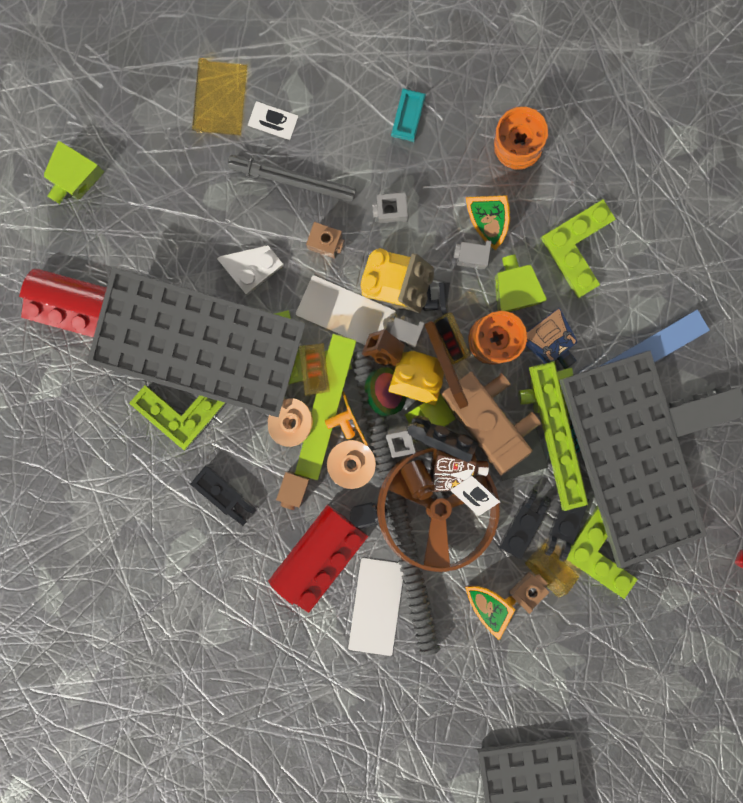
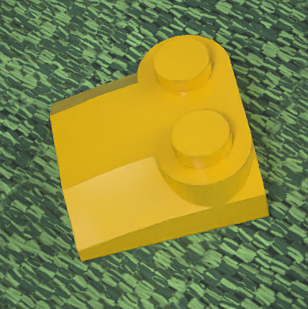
M381 248L374 250L369 255L361 280L362 295L366 298L405 306L398 301V297L411 257L391 253Z
M416 351L402 353V359L396 364L388 391L436 405L444 376L439 360L436 357Z

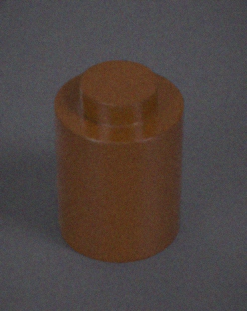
M422 460L409 462L401 469V474L413 498L425 500L433 495L435 485Z

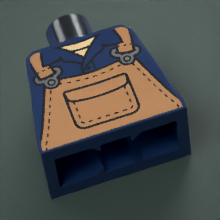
M560 308L554 310L527 331L526 346L544 363L553 362L557 359L563 368L567 369L577 361L568 350L577 343V339Z

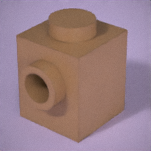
M314 222L306 246L308 250L335 259L336 253L341 254L345 240L342 239V231Z

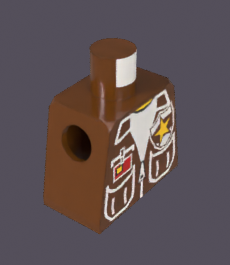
M434 448L429 473L435 485L433 492L451 491V489L469 477H474V475L487 476L489 470L488 461L476 460L474 452L471 461L468 463Z

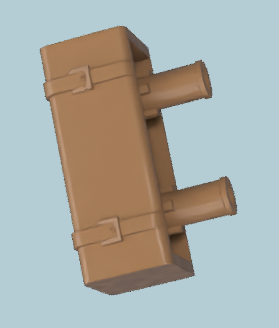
M470 372L459 380L469 403L467 407L459 408L450 387L442 393V397L453 415L457 417L473 440L478 442L479 448L488 458L489 463L502 476L533 452L523 437L537 426H540L541 422L531 412L517 424L513 425L493 399L504 389L511 386L507 378L501 373L494 380L483 386L475 375Z

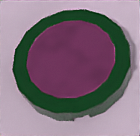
M381 367L370 372L364 386L365 393L368 394L369 399H367L369 406L374 412L382 416L394 415L400 412L406 402L405 396L388 391L395 371L390 367Z

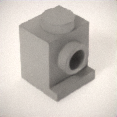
M406 192L377 195V203H372L373 218L378 217V223L407 222ZM387 207L393 208L394 212L386 213L385 209Z
M470 239L466 240V242H461V244L456 243L454 258H458L457 265L485 270L488 266L491 241H486L484 245H480V241Z
M401 316L400 319L390 317L386 330L403 344L415 348L424 323L420 321L417 326L411 318Z
M409 422L390 426L386 434L392 458L416 453L415 443H417V439L407 434Z

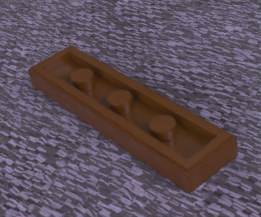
M430 321L424 324L452 395L459 408L462 409L467 407L469 403L434 322Z

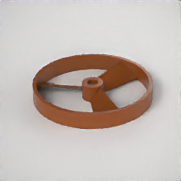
M434 448L416 451L414 454H409L400 460L386 476L378 497V522L389 547L407 563L428 571H453L472 563L487 549L498 527L500 503L490 508L489 524L479 545L462 560L450 564L446 519L451 515L452 508L464 504V502L455 494H452L447 499H432L429 497L425 500H420L412 497L400 469L415 457L433 452ZM489 473L487 476H476L475 479L499 500L497 489ZM388 490L426 507L427 515L431 518L424 565L407 557L396 546L390 536L385 519V500Z

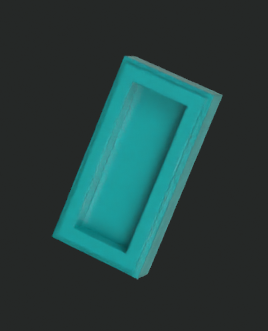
M402 89L391 137L414 142L426 94Z

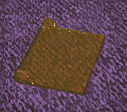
M204 58L198 59L192 122L193 131L241 136L247 65L209 62Z

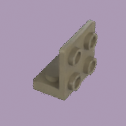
M412 253L398 297V301L405 306L396 304L391 306L421 314L422 307L427 302L429 284L434 279V267L418 254Z

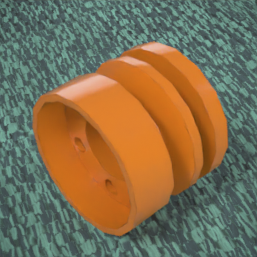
M515 107L507 111L500 118L495 132L494 151L498 160L504 166L514 170L526 169L540 159L548 137V125L544 117L535 109ZM516 139L519 142L524 141L523 146L520 143L515 144Z
M506 311L492 312L477 320L471 327L468 336L469 349L474 357L482 363L489 365L514 360L520 356L527 342L526 327L521 319L513 313ZM498 336L499 340L496 343H491L490 338Z

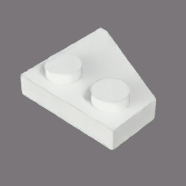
M269 246L217 258L246 295H249L284 266Z

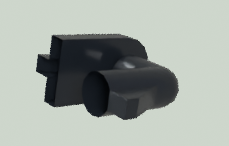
M450 282L439 283L443 315L448 314ZM430 285L427 291L426 305L422 307L424 311L439 310V299L431 300Z

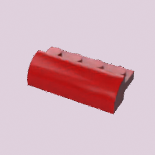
M34 268L25 277L19 297L23 298L21 318L94 337L107 288Z
M327 504L268 582L282 598L292 605L296 604L309 613L369 536Z

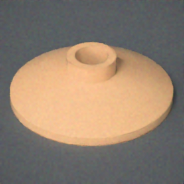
M293 398L284 399L279 418L271 415L268 417L270 436L276 443L286 447L297 446L305 441L313 425L312 414L308 406L304 402ZM293 420H296V425L292 428L291 423Z
M355 440L341 442L332 449L328 456V473L331 479L343 488L355 489L362 487L370 481L375 472L374 455L369 447L362 442ZM348 460H354L356 467L353 469L348 468Z

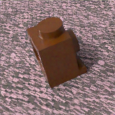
M386 329L369 334L362 355L372 356L377 363L383 366L387 364L396 366L402 359L405 345Z

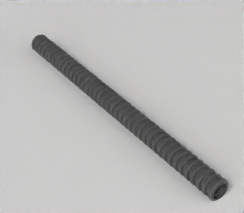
M363 350L353 352L352 366L355 365L353 371L357 373L355 380L359 382L357 387H360L359 395H362L360 401L364 403L362 409H365L364 417H367L365 422L369 425L367 431L371 433L369 439H372V443L370 444L374 446L372 452L373 454L375 453L376 457L374 458L378 463L376 465V468H379L377 474L381 476L379 482L383 484L386 476L397 464V461L392 458L386 438L388 432L386 428L388 424H385L386 416L374 412L367 402L369 398L368 394L365 393L364 386L366 378L375 367L371 364L373 358L369 355H362ZM388 490L385 505L388 506L386 512L390 514L388 520H391L389 525L393 528L391 533L395 536L393 541L396 542V546L407 557L418 563L420 558L416 556L418 550L414 548L416 542L413 541L414 534H411L413 529L409 526L411 520L407 518L409 512H406L408 507L407 504H404L406 499ZM400 558L398 563L402 566L400 571L404 574L402 575V579L405 580L403 585L407 587L405 593L409 595L407 601L410 602L411 617H414L412 623L416 625L414 627V631L417 632L415 636L419 640L417 642L418 647H421L419 653L421 655L435 654L441 648L440 645H437L439 639L435 637L437 631L433 629L435 628V623L432 622L434 619L433 615H430L432 609L428 607L430 601L426 599L428 598V593H425L427 588L423 585L425 582L424 578L421 577L423 572L418 567Z

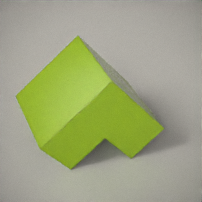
M440 393L436 405L423 403L404 415L410 424L416 415L429 418L431 424L446 426L456 419Z

